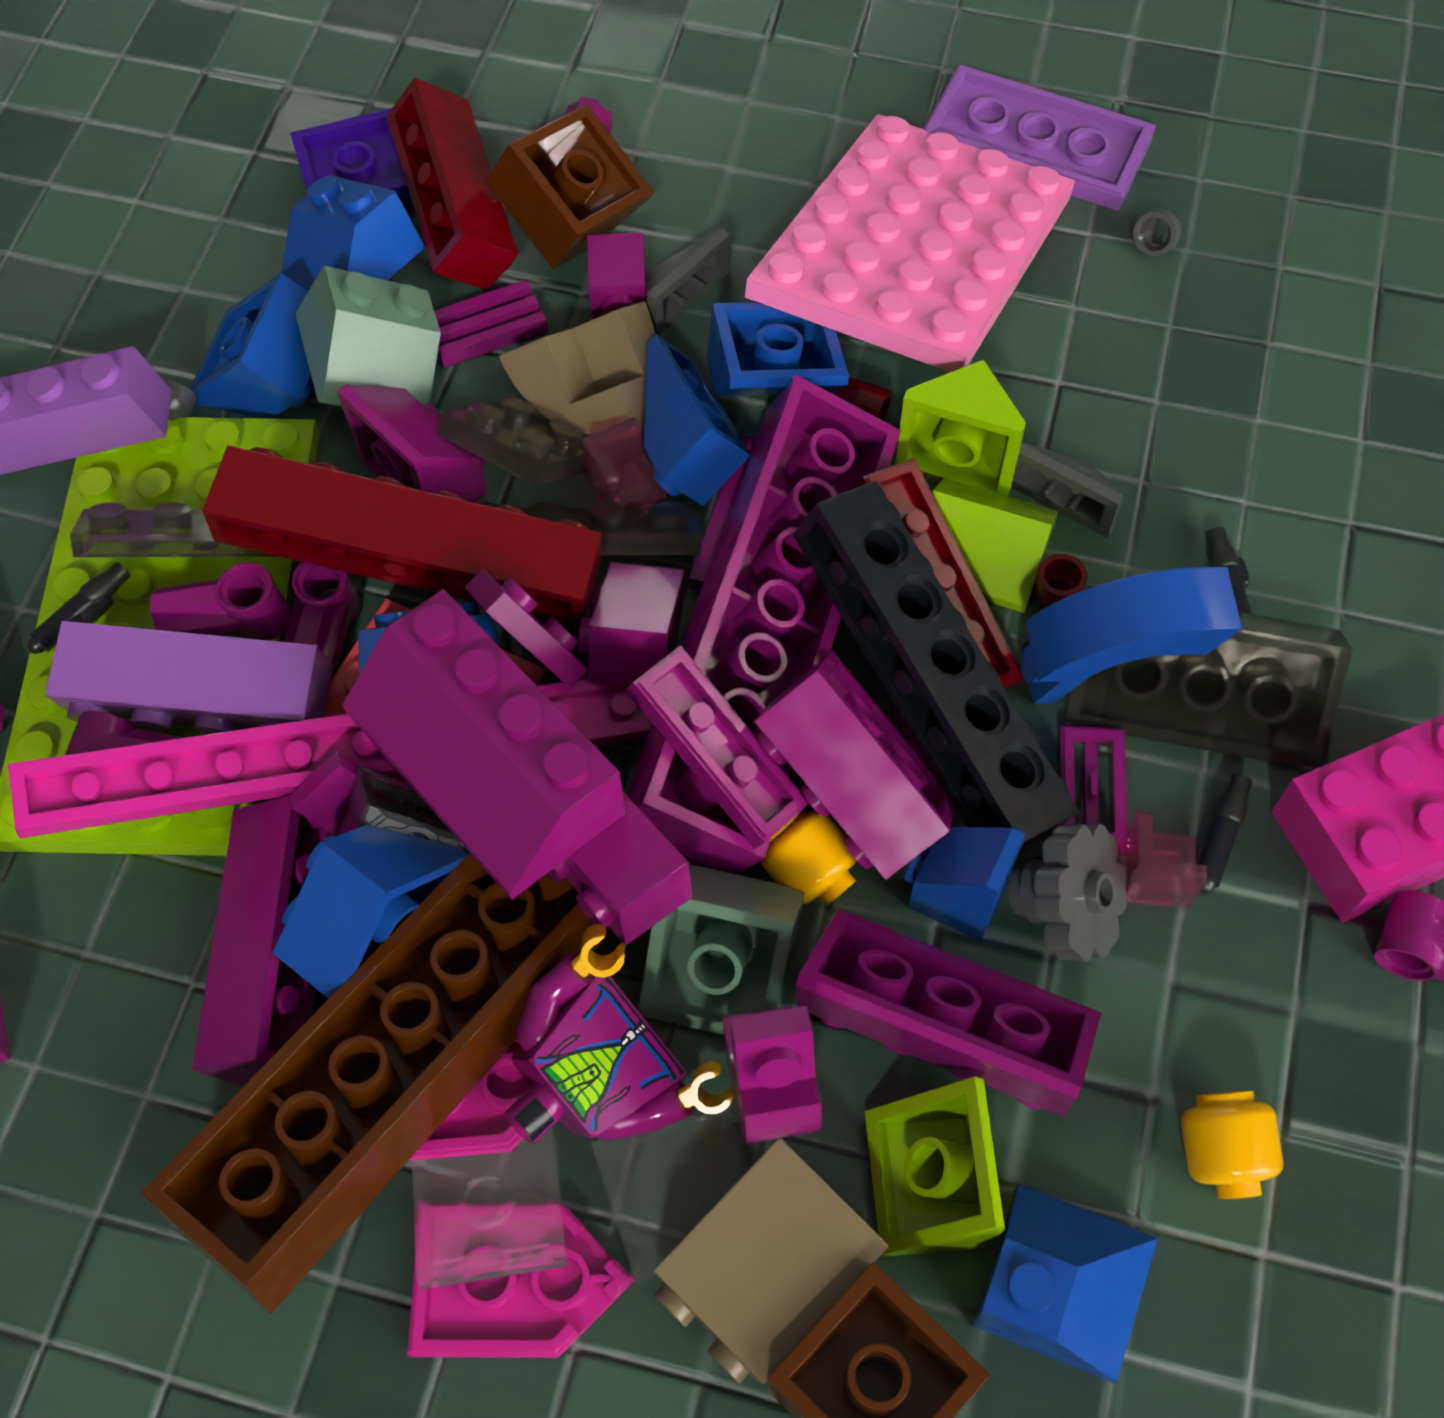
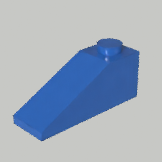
M654 334L647 344L644 448L656 469L652 473L653 478L667 493L676 498H679L683 493L704 506L751 454L695 360L657 334Z

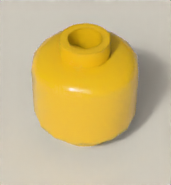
M802 809L771 837L765 858L761 860L763 869L775 883L805 892L803 905L818 897L825 906H828L856 881L848 871L856 863V859L844 843L843 838L847 833L831 815L822 817L814 809L809 812Z
M1253 1090L1195 1095L1196 1107L1186 1110L1182 1114L1180 1122L1189 1175L1198 1183L1215 1185L1218 1199L1261 1196L1260 1181L1275 1178L1282 1172L1284 1166L1277 1117L1274 1109L1269 1104L1255 1101Z

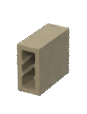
M779 1138L653 1271V1275L663 1284L653 1295L684 1328L696 1318L716 1339L707 1352L738 1384L750 1375L758 1384L764 1385L774 1370L872 1262H875L889 1245L794 1150Z

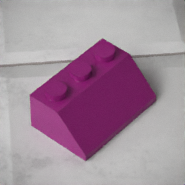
M833 650L821 658L771 702L754 721L762 730L757 734V737L764 750L779 765H784L787 762L805 782L800 788L808 803L822 817H827L831 814L847 833L843 838L846 847L856 861L865 869H870L874 866L886 880L951 830L954 804L938 777Z

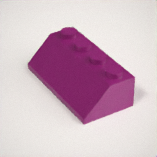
M444 589L386 627L342 704L350 718L511 900L626 814L621 777L617 768Z
M837 909L800 971L796 982L797 1007L807 1006L808 1012L818 1016L825 1024L835 1028H847L881 1042L886 1048L895 1053L913 1055L947 1069L952 1075L961 1080L974 1076L984 1078L986 1086L1013 1096L1023 1105L1033 1109H1045L1062 1117H1065L1081 1091L1101 1017V1012L840 909Z

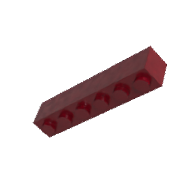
M227 445L202 510L215 542L428 592L438 593L444 589L451 597L471 602L477 601L465 586L482 569L486 570L501 585L511 577L538 603L531 612L535 617L549 619L553 616L561 623L580 627L582 617L586 616L601 563L602 533L592 531L580 522L573 520L554 522L529 516L523 510L509 505H500L494 508L468 502L462 496L449 491H437L435 493L406 487L401 482L385 476H377L373 479L345 473L337 466L325 462H314L310 465L285 459L272 450L260 447L246 450Z

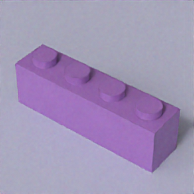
M134 346L0 378V475L166 437L171 400L170 387Z
M61 621L45 696L68 711L66 717L75 722L78 721L82 712L100 711L122 719H131L130 723L133 726L144 730L168 732L173 723L193 725L194 731L207 735L323 718L333 664L317 645Z

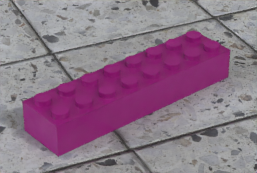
M798 375L794 376L766 409L751 455L749 456L681 643L684 650L756 737L762 731L754 722L756 718L771 702L831 651L841 620L840 613L792 534L817 503L857 488L856 484L864 476L888 468L901 432L896 427ZM652 723L627 792L629 799L684 856L715 870L736 875L763 860L771 838L755 849ZM788 762L780 765L790 778L793 771L791 765Z

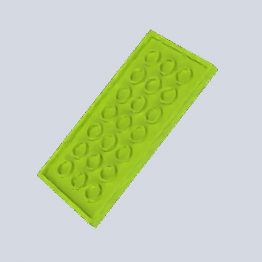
M179 417L175 420H168L166 437L76 457L36 628L78 593L85 583L105 572L115 562L120 563L129 572L131 577L120 586L113 596L114 604L93 624L155 630L153 618L150 614L151 594H155L156 589L217 580L230 567L243 562L257 563L265 567L286 600L291 614L295 592L292 586V578L299 565V561L215 542L202 510L227 445L246 450L255 447L266 448L276 452L285 459L311 465L316 462L320 437L316 420ZM288 625L283 633L269 641L284 642ZM240 634L226 636L243 638ZM56 646L49 653L46 651L40 654L30 653L0 777V852L226 856L234 809L261 803V800L19 838L15 830L8 764L64 756L77 722L66 717L68 711L45 696ZM173 723L168 732L149 731L184 738L203 735L194 731L193 725ZM135 727L137 730L149 731Z

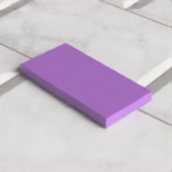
M959 64L924 130L930 133L941 132L953 135L959 142L982 150L994 149L1001 151L1010 159L1034 167L1045 166L1052 168L1059 175L1075 180L1071 196L1120 211L1153 139L1156 125Z

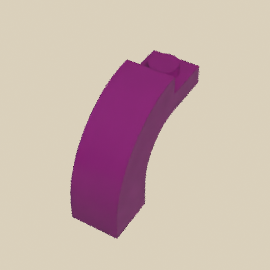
M787 1006L722 1017L726 1059L731 1086L734 1088L733 1096L740 1129L745 1144L820 1131L822 1125V1103L815 1076L813 1029L807 1006L796 1008Z

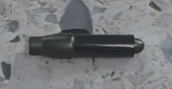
M1214 527L1206 532L1210 566L1228 568L1242 629L1237 634L1245 636L1250 633L1254 624V618L1245 588L1249 585L1248 570L1242 557L1236 555L1234 548L1228 540L1225 528Z
M115 562L105 572L90 579L79 589L78 593L30 634L31 639L28 642L29 652L32 654H40L44 651L49 653L57 644L61 621L95 623L114 604L113 596L120 586L131 577L129 572L120 563Z
M1231 775L1228 787L1219 799L1213 813L1214 820L1193 877L1196 881L1197 890L1201 894L1211 893L1214 888L1220 886L1239 828L1243 825L1247 812L1248 794L1252 785V780L1245 775Z

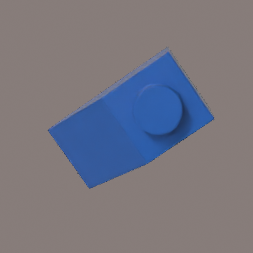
M951 827V830L936 841L931 848L928 847L911 860L904 877L905 881L913 884L908 908L982 941L1008 886L1010 875L1014 869L1026 833L1014 828Z

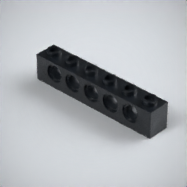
M877 480L817 503L792 535L966 826L1017 829L1026 833L1022 848L1080 813L1069 795L1065 782L1054 771L1035 740L1032 728L1021 717L1002 686L997 671L986 660L967 629L964 617L953 606L934 575L929 560L918 549L901 521L899 511L888 500Z

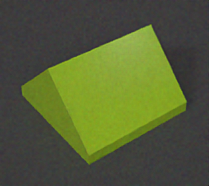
M984 359L906 390L903 398L899 428L901 432L898 438L895 465L915 458L926 480L940 483L944 478L1009 496L1026 422Z
M944 478L933 489L932 494L986 602L1025 613L1038 568L1043 560L1058 515V510Z
M974 1076L866 1110L865 1120L878 1235L889 1245L881 1255L902 1256L992 1249L1004 1231L1005 1226L984 1078Z

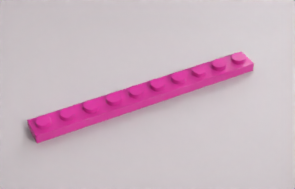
M587 678L578 680L571 688L564 682L538 686L595 747L643 740L648 737L652 722L627 693L626 689L630 685L590 681ZM348 714L8 764L15 830L19 838L287 796L292 794L335 751H338L362 768L372 771L380 779L391 780L403 778V776Z

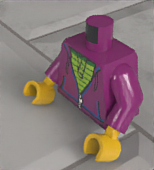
M593 924L586 929L583 934L581 953L579 955L575 953L568 954L529 989L517 1029L520 1045L513 1053L511 1060L532 1087L504 1112V1115L515 1131L531 1145L535 1144L558 1121L573 1135L586 1138L596 1137L607 1142L660 1130L691 1116L694 1112V1106L705 1114L721 1113L729 1107L733 1100L734 1088H728L722 1093L715 1095L707 1093L701 1086V1083L705 1080L713 1079L721 1074L722 1065L718 1062L707 1061L697 1067L692 1083L687 1086L679 1081L687 1074L686 1070L610 977L617 973L624 964L625 943L618 945L615 951L608 955H598L591 949L605 936L606 926L602 924Z

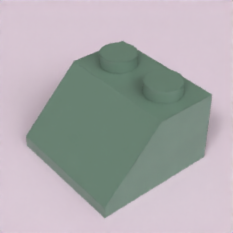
M324 265L295 312L318 402L342 406L337 391L346 384L405 388L422 405L430 402L441 332L428 290Z
M689 864L693 897L651 928L638 1012L643 1017L724 1035L722 1017L781 1007L805 892L786 885Z

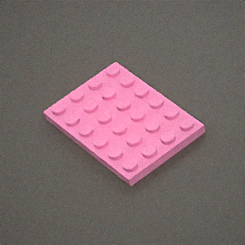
M877 114L748 276L745 298L939 369L953 372L969 365L1070 200L1075 180L1061 176L1057 171L1049 167H1034L1010 159L1005 153L998 150H983L961 143L956 137L947 133L927 132L924 129L909 125L906 120L900 117H885Z

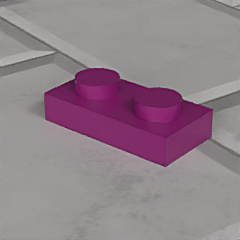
M482 569L465 586L486 613L569 688L588 671L586 666L572 652L579 644L578 640L553 616L544 624L537 619L531 612L538 603L514 579L509 577L501 585L486 570Z

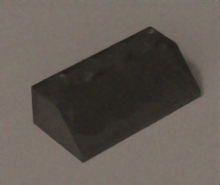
M1238 612L1242 629L1209 654L1148 657L1107 668L1087 678L1068 693L1064 724L1125 729V735L1315 770L1323 765L1353 648L1339 629Z

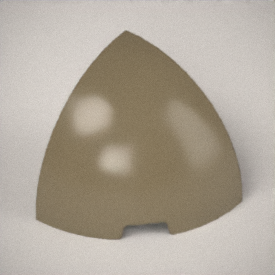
M646 301L617 309L572 329L545 336L499 356L507 375L521 395L542 415L560 426L582 434L612 436L635 431L645 423L647 344L655 334Z

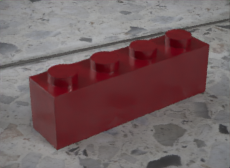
M414 77L387 115L432 271L435 274L488 291L502 273L511 266L513 260L518 255V251L502 202L486 183L491 174V169L469 101L466 98Z

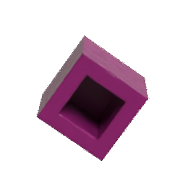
M643 233L587 235L588 289L592 320L617 309L646 301L647 304Z

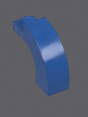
M1194 567L1144 573L1100 584L1059 600L1026 621L1029 640L1022 646L1021 671L1024 679L1030 685L1033 704H1056L1087 678L1122 663L1155 656L1209 654L1242 629L1228 568Z

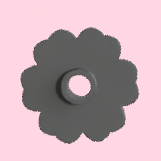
M1102 824L1058 825L1053 831L1052 836L1048 837L1043 844V857H1033L1027 863H1019L1014 867L1008 884L1010 905L1018 916H1025L1034 924H1045V945L1049 950L1054 951L1060 960L1087 962L1090 958L1104 959L1110 952L1111 947L1119 939L1118 916L1122 915L1127 907V892L1125 889L1127 874L1124 866L1121 863H1116L1118 856L1117 840L1108 833V830Z

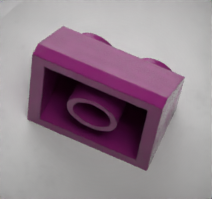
M346 384L337 391L360 462L375 477L385 476L393 478L406 487L430 493L437 491L453 492L462 496L468 502L473 503L488 492L482 469L486 465V461L482 452L471 439L466 436L459 439L449 430L446 420L433 404L426 402L422 405L405 388Z

